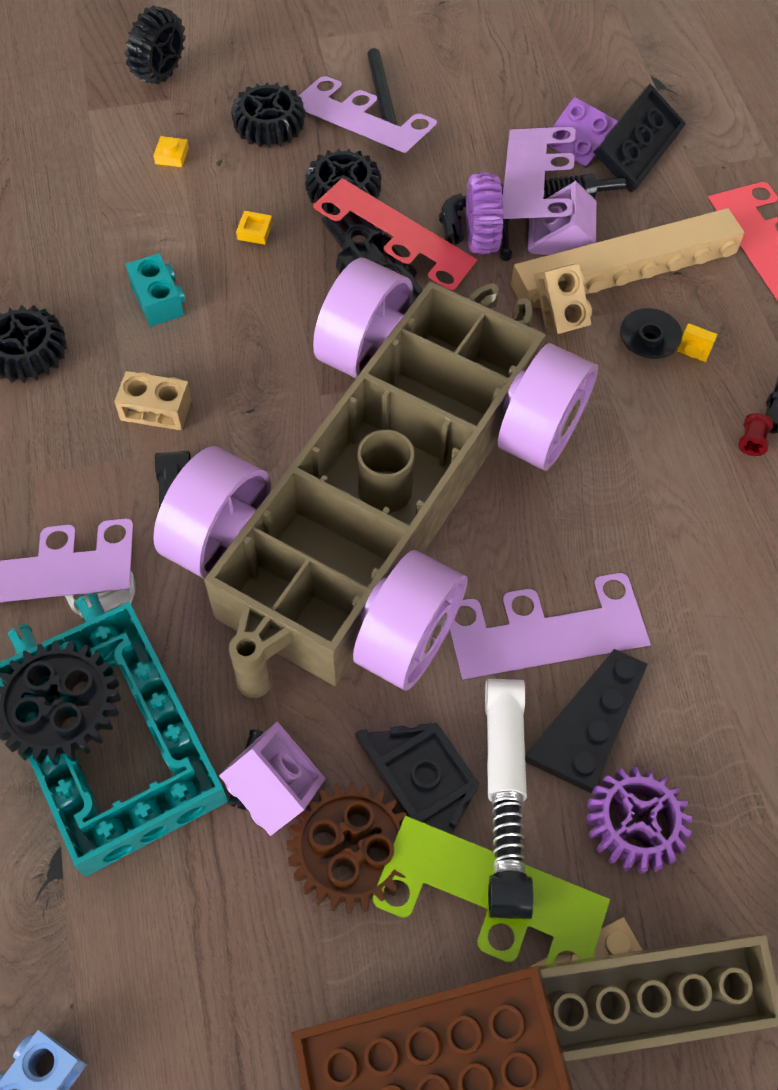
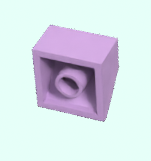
M577 181L546 198L571 199L573 201V210L570 216L529 218L528 251L531 254L551 255L596 243V200ZM561 202L552 203L548 207V210L552 213H562L567 209V205Z
M278 722L267 729L219 775L225 782L227 790L233 796L238 797L249 810L254 822L263 827L270 836L305 810L326 779Z

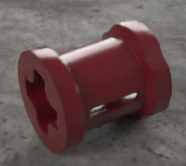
M760 413L747 415L743 424L745 428L744 436L739 439L738 443L739 449L750 456L765 454L768 451L769 443L767 436L773 428V420L769 416Z

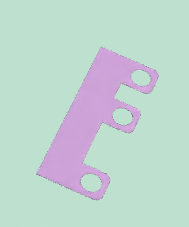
M328 76L320 77L299 95L305 112L403 153L411 149L437 124V121L431 117L415 114L400 127L365 113L364 111L377 101V96L363 90L355 91L342 103L333 100L329 96L340 88L342 83ZM323 81H331L334 87L328 91H320L317 85ZM358 95H365L370 99L367 104L361 106L353 104L352 100ZM416 119H425L429 122V125L425 129L417 130L411 126V123Z

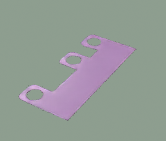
M574 127L512 129L509 131L503 189V219L567 217L572 214L573 201L571 199H543L545 171L570 170L574 167L575 158L572 153L546 154L547 144L573 142L576 133ZM560 130L568 131L571 134L569 138L564 140H557L552 135ZM556 157H566L569 159V163L562 167H556L551 164V160ZM556 202L567 205V209L562 213H552L548 210V207Z
M130 519L103 521L98 526L96 550L73 553L75 528L72 525L44 528L40 533L38 557L0 561V602L130 589L132 521ZM121 525L125 528V537L120 542L108 543L104 539V533L110 526ZM55 531L65 532L68 536L65 546L56 550L48 548L46 540L51 533Z
M623 573L599 576L595 579L594 584L602 608L547 618L544 617L540 600L535 590L524 589L508 592L503 597V603L509 624L486 628L481 605L476 599L462 600L460 606H469L476 613V620L473 624L462 626L454 619L450 628L462 680L611 653L614 649L623 651L651 646L629 578ZM609 580L621 582L625 587V595L617 600L608 598L603 591L604 584ZM518 596H526L533 601L534 609L529 615H518L512 609V601Z

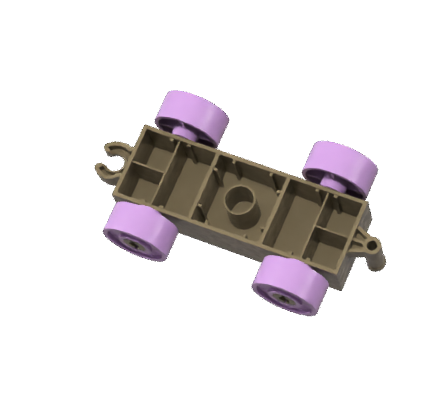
M358 258L341 272L331 287L318 316L313 340L314 354L319 361L356 379L274 488L271 490L270 477L266 471L218 446L203 449L179 472L167 491L156 518L154 528L155 549L160 555L202 577L206 585L214 618L237 631V634L229 643V654L235 672V683L238 691L243 696L259 698L270 690L272 680H270L267 660L274 654L282 656L335 687L353 660L354 663L404 691L412 688L426 671L457 615L466 591L468 579L467 576L425 555L424 552L497 442L499 449L544 471H547L555 463L582 416L597 378V364L552 343L544 346L546 334L530 327L533 311L529 299L521 298L516 302L511 319L490 309L491 307H496L498 301L499 287L496 284L491 283L481 286L466 298L429 281L412 304L413 285L408 277L366 258Z

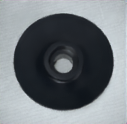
M644 308L635 310L625 317L620 328L621 339L625 346L633 353L645 358L659 359L670 356L679 348L682 341V330L679 323L671 315L658 309Z

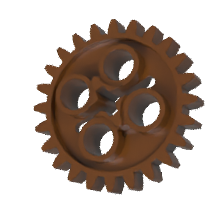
M350 782L348 792L342 793L338 784H334L332 796H329L323 789L319 790L320 802L316 803L311 799L307 805L309 813L302 811L296 816L297 821L301 825L295 824L289 827V834L297 839L287 841V850L297 853L288 857V865L292 867L300 866L293 874L294 881L307 880L303 887L305 895L313 890L318 891L316 896L317 905L321 904L326 897L331 899V911H335L340 902H345L347 913L351 914L354 903L359 902L364 912H367L369 899L373 898V895L381 902L384 900L382 891L384 886V890L393 896L396 895L397 887L392 880L395 875L406 878V876L393 869L388 878L378 885L385 865L391 861L394 855L393 845L407 814L402 812L394 815L393 812L397 801L392 800L385 805L383 803L384 791L381 790L375 797L369 795L370 785L368 784L365 785L361 793L356 792L354 782ZM354 814H361L367 818L368 823L362 827H355L351 825L348 818ZM375 829L381 830L380 834L367 837L371 831ZM327 832L334 837V842L327 846H321L314 841V837L318 833ZM349 841L351 845L358 843L357 851L353 852L350 848L344 849V842ZM373 847H380L386 851L388 857L383 861H374L368 856L367 851ZM334 856L330 862L324 865L319 862L321 859ZM347 866L353 871L354 876L350 880L340 881L333 876L332 872L336 867Z

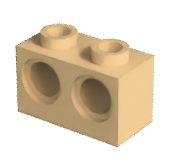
M579 263L534 274L546 334H560L591 325L592 307L586 299L584 290L586 277L583 270L580 269ZM561 275L566 280V287L563 291L558 285ZM568 306L572 309V318L569 321L566 320L564 314Z
M126 371L114 402L121 421L182 431L192 397L188 381L176 377L166 378L150 375L145 372Z

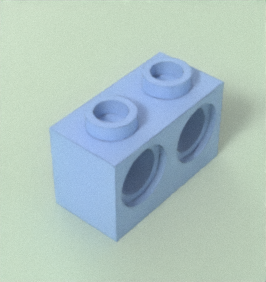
M37 1030L34 1036L28 1035L20 1043L13 1055V1058L16 1060L5 1075L0 1074V1090H69L87 1063L49 1034ZM52 1052L54 1066L47 1075L40 1077L37 1072L38 1060L43 1054Z

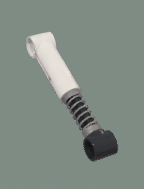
M487 678L485 684L488 798L493 802L494 809L492 812L496 816L493 819V824L496 826L493 830V834L496 836L493 840V845L497 847L493 851L494 856L497 858L493 862L494 874L489 876V918L532 919L533 882L532 878L525 874L526 866L522 862L525 857L521 855V851L525 848L521 844L524 835L520 834V830L524 828V825L520 823V820L524 817L520 810L523 808V801L527 798L523 718L525 709L524 680Z

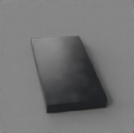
M649 84L625 111L593 153L616 178H625L626 188L631 193L637 189L686 123L658 91Z

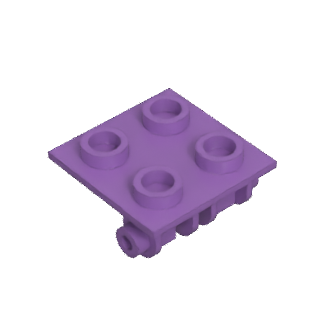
M574 97L553 127H574L576 129L575 140L570 143L547 144V146L559 153H572L575 156L574 161L587 168L596 156L593 151L617 123V120ZM560 130L554 132L552 136L557 140H564L569 138L571 134L568 131Z

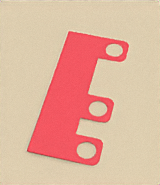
M343 178L313 205L315 210L334 221H340L349 211H352L392 235L393 238L384 246V250L403 263H411L419 253L432 259L436 264L428 273V277L448 290H455L478 261V259ZM326 202L332 203L339 208L340 213L337 215L328 214L322 209V204ZM402 245L409 250L410 255L408 257H400L392 251V246ZM445 271L453 277L454 282L445 284L439 281L436 277V272Z
M759 182L707 196L716 211L729 208L745 232L740 243L741 248L778 301V231L775 227L778 217L764 220L756 208L778 200L773 189L768 183ZM764 188L769 191L770 197L767 200H758L752 195L753 189Z

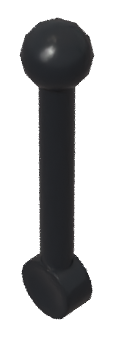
M503 219V249L500 253V258L503 261H509L512 257L508 240V221L510 219Z

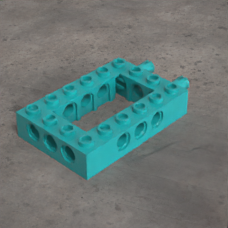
M96 593L86 594L92 605L90 608L83 596L76 602V606L80 610L85 623L40 644L43 645L46 651H51L53 642L57 640L62 650H65L67 644L73 641L77 651L84 645H88L92 655L97 652L101 654L104 659L103 664L109 663L111 668L119 665L172 777L159 784L157 781L149 784L150 789L123 803L120 800L112 803L113 808L102 813L76 754L75 761L72 762L66 754H61L58 765L53 764L49 755L46 756L41 765L37 764L33 759V754L29 757L73 864L85 878L228 802L225 791L130 602L105 613ZM27 624L18 626L23 639L18 635L15 628L9 631L8 638L11 640L17 655L0 662V673L12 674L14 670L9 662L11 660L19 664L25 662L23 657V651L25 650L32 656L37 655L38 645L31 626ZM50 676L40 678L35 686L45 684ZM0 678V686H5V683ZM25 695L24 697H35V696H34V695ZM39 711L29 713L24 719V723L33 721L39 714Z

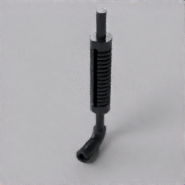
M583 174L580 177L578 175L566 176L559 179L549 178L544 181L543 199L550 197L575 181L595 199L597 192L625 189L626 180L624 177L596 180L594 174ZM501 184V186H502V195H503L504 184ZM461 193L448 198L444 202L439 214V221L443 224L445 240L453 244L451 236H454L455 245L464 239L459 219L461 218L460 211H463V208L466 207L467 195L462 196Z

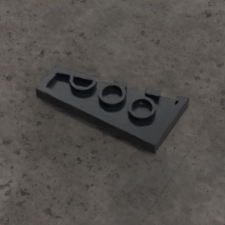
M614 649L527 752L525 762L592 794L648 664Z

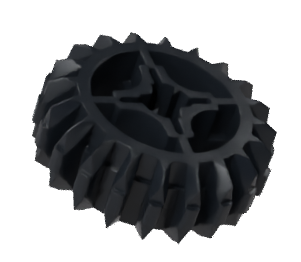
M153 5L151 8H145L143 14H138V20L132 22L133 28L131 32H128L130 35L129 40L125 42L128 49L124 55L128 57L126 65L130 67L131 73L146 83L159 85L161 81L166 82L168 76L173 75L174 68H178V61L182 58V50L185 49L183 42L186 36L183 34L185 27L182 25V19L177 17V14H174L173 11L165 7Z
M267 82L265 85L260 86L256 83L254 88L246 87V92H239L238 98L234 99L231 116L233 126L236 132L240 134L241 139H247L249 144L256 142L258 147L267 144L270 148L272 144L281 146L283 141L291 143L292 137H298L299 132L303 130L305 109L301 97L297 96L296 90H289L288 85L280 87L278 82L275 85H269Z
M338 148L337 152L332 153L327 150L325 156L318 155L316 161H311L305 175V188L311 203L317 202L342 178L376 199L380 196V170L377 167V163L371 161L370 155L362 156L361 151L353 153L350 148L347 151H340ZM326 202L322 204V209L328 214L340 211L332 203Z
M23 305L20 306L19 310H12L9 307L8 313H0V379L7 377L13 383L19 378L25 384L30 377L38 381L40 374L49 375L50 367L59 368L58 360L65 359L64 350L67 349L64 329L55 315H50L46 309L39 311L35 305L28 310Z

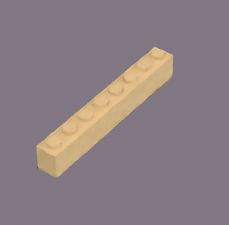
M729 208L514 264L511 287L518 300L527 298L531 301L532 309L541 308L534 277L535 273L579 263L580 269L583 270L586 277L585 294L596 293L600 290L622 286L632 281L648 279L658 274L677 271L695 264H703L721 257H729L737 253L745 232ZM561 275L558 285L563 291L566 287V280Z

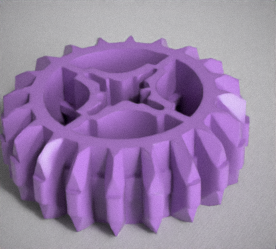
M480 172L472 174L468 179L466 191L468 246L472 253H479L480 255L498 252L501 245L504 218L501 180L496 173Z
M637 766L631 769L629 776L623 769H619L615 773V779L610 775L605 776L602 780L603 786L597 785L592 791L595 798L589 799L586 807L593 813L586 816L585 822L596 827L588 835L590 839L602 840L596 848L597 853H603L607 849L612 853L608 859L609 864H614L620 858L623 860L622 867L624 871L628 872L633 864L636 863L639 874H645L649 865L655 872H659L663 868V862L672 865L677 860L675 854L681 855L686 850V845L683 841H687L692 833L684 826L692 822V816L681 813L688 807V801H677L675 797L680 792L679 787H673L669 790L665 786L668 783L667 776H663L659 781L654 780L653 769L647 770L644 777L641 776ZM633 793L641 794L643 796L650 798L651 800H639L633 795ZM611 800L617 805L616 811L621 817V824L615 830L609 816ZM661 810L667 823L666 838L661 835L662 829L656 819V815ZM649 812L648 816L644 820L645 822L641 821L637 824L634 823L630 827H627L629 823L632 821V817H642ZM635 838L641 841L644 846L649 845L650 848L637 847L625 840Z

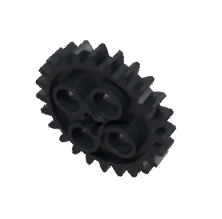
M55 640L51 651H46L42 644H38L37 655L32 656L26 650L23 651L25 662L19 664L11 660L9 663L14 672L12 674L0 673V678L5 683V686H0V739L2 741L7 740L5 743L6 747L11 752L18 750L19 756L25 761L33 754V759L39 765L44 762L47 755H49L54 765H58L61 754H66L71 762L75 761V750L78 748L89 754L88 742L91 739L100 744L103 742L98 733L100 729H113L107 717L119 716L117 707L112 704L121 701L119 692L113 690L119 686V682L116 676H111L113 670L110 664H103L104 659L99 652L92 655L88 645H84L77 651L73 641L67 644L65 650H62L58 641ZM50 676L45 684L35 686L40 678ZM88 682L83 690L72 691L78 683ZM25 695H34L35 697H24V696H25ZM87 705H89V707L86 708V709H84V708H79V707H78V706H87ZM39 711V714L33 721L24 723V719L29 713ZM77 717L73 726L61 728L65 720Z

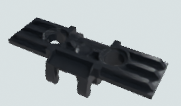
M349 211L340 221H334L328 217L322 218V223L342 248L336 262V268L340 274L352 261L358 258H366L408 277L413 285L412 304L423 291L414 279L417 271L412 265L403 263L385 252L384 246L392 239L390 235H382V231L379 228L376 229L372 223L352 211ZM361 235L366 238V241L355 242L352 238ZM392 246V251L402 257L397 249ZM383 252L386 254V256L389 258V260H390L392 263H388V261L385 259V257H384L383 254H382Z

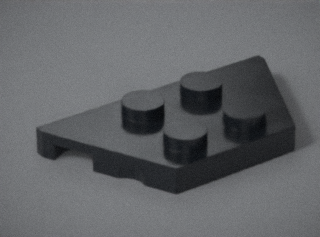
M437 723L419 724L414 728L398 726L390 727L389 731L367 733V730H359L356 732V740L403 812L412 819L453 834L476 794L479 783Z

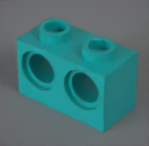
M160 253L125 264L131 287L149 327L184 316L181 304L186 302L184 292L180 284L174 285L173 281H176L172 266L170 263H164Z

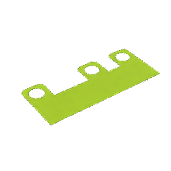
M405 816L393 845L394 855L391 861L385 865L378 885L385 881L393 869H395L406 878L395 875L392 880L404 882L409 888L410 896L404 905L395 907L388 904L385 898L381 902L373 895L375 906L396 916L408 917L414 909L423 883H426L488 909L489 876L494 874L493 862L497 859L493 851ZM525 865V874L531 877L533 882L532 919L489 918V912L487 911L477 940L478 947L482 952L505 962H512L518 957L527 927L529 926L553 936L545 965L554 964L557 955L563 951L573 952L579 959L593 958L610 899ZM495 924H506L512 929L514 943L508 950H496L489 943L488 933Z

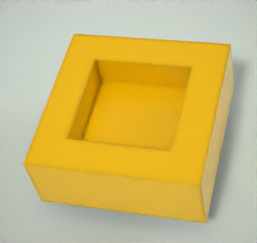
M160 136L153 155L155 164L182 167L189 149L188 140Z
M244 211L236 230L237 240L265 245L273 225L272 215Z
M688 323L677 352L706 362L718 334Z

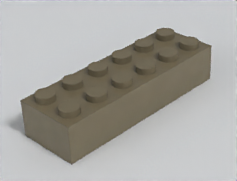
M744 934L539 966L565 1062L778 1027V985L766 935ZM526 968L510 970V973H511V972H515V971H519V970H523V969H526Z

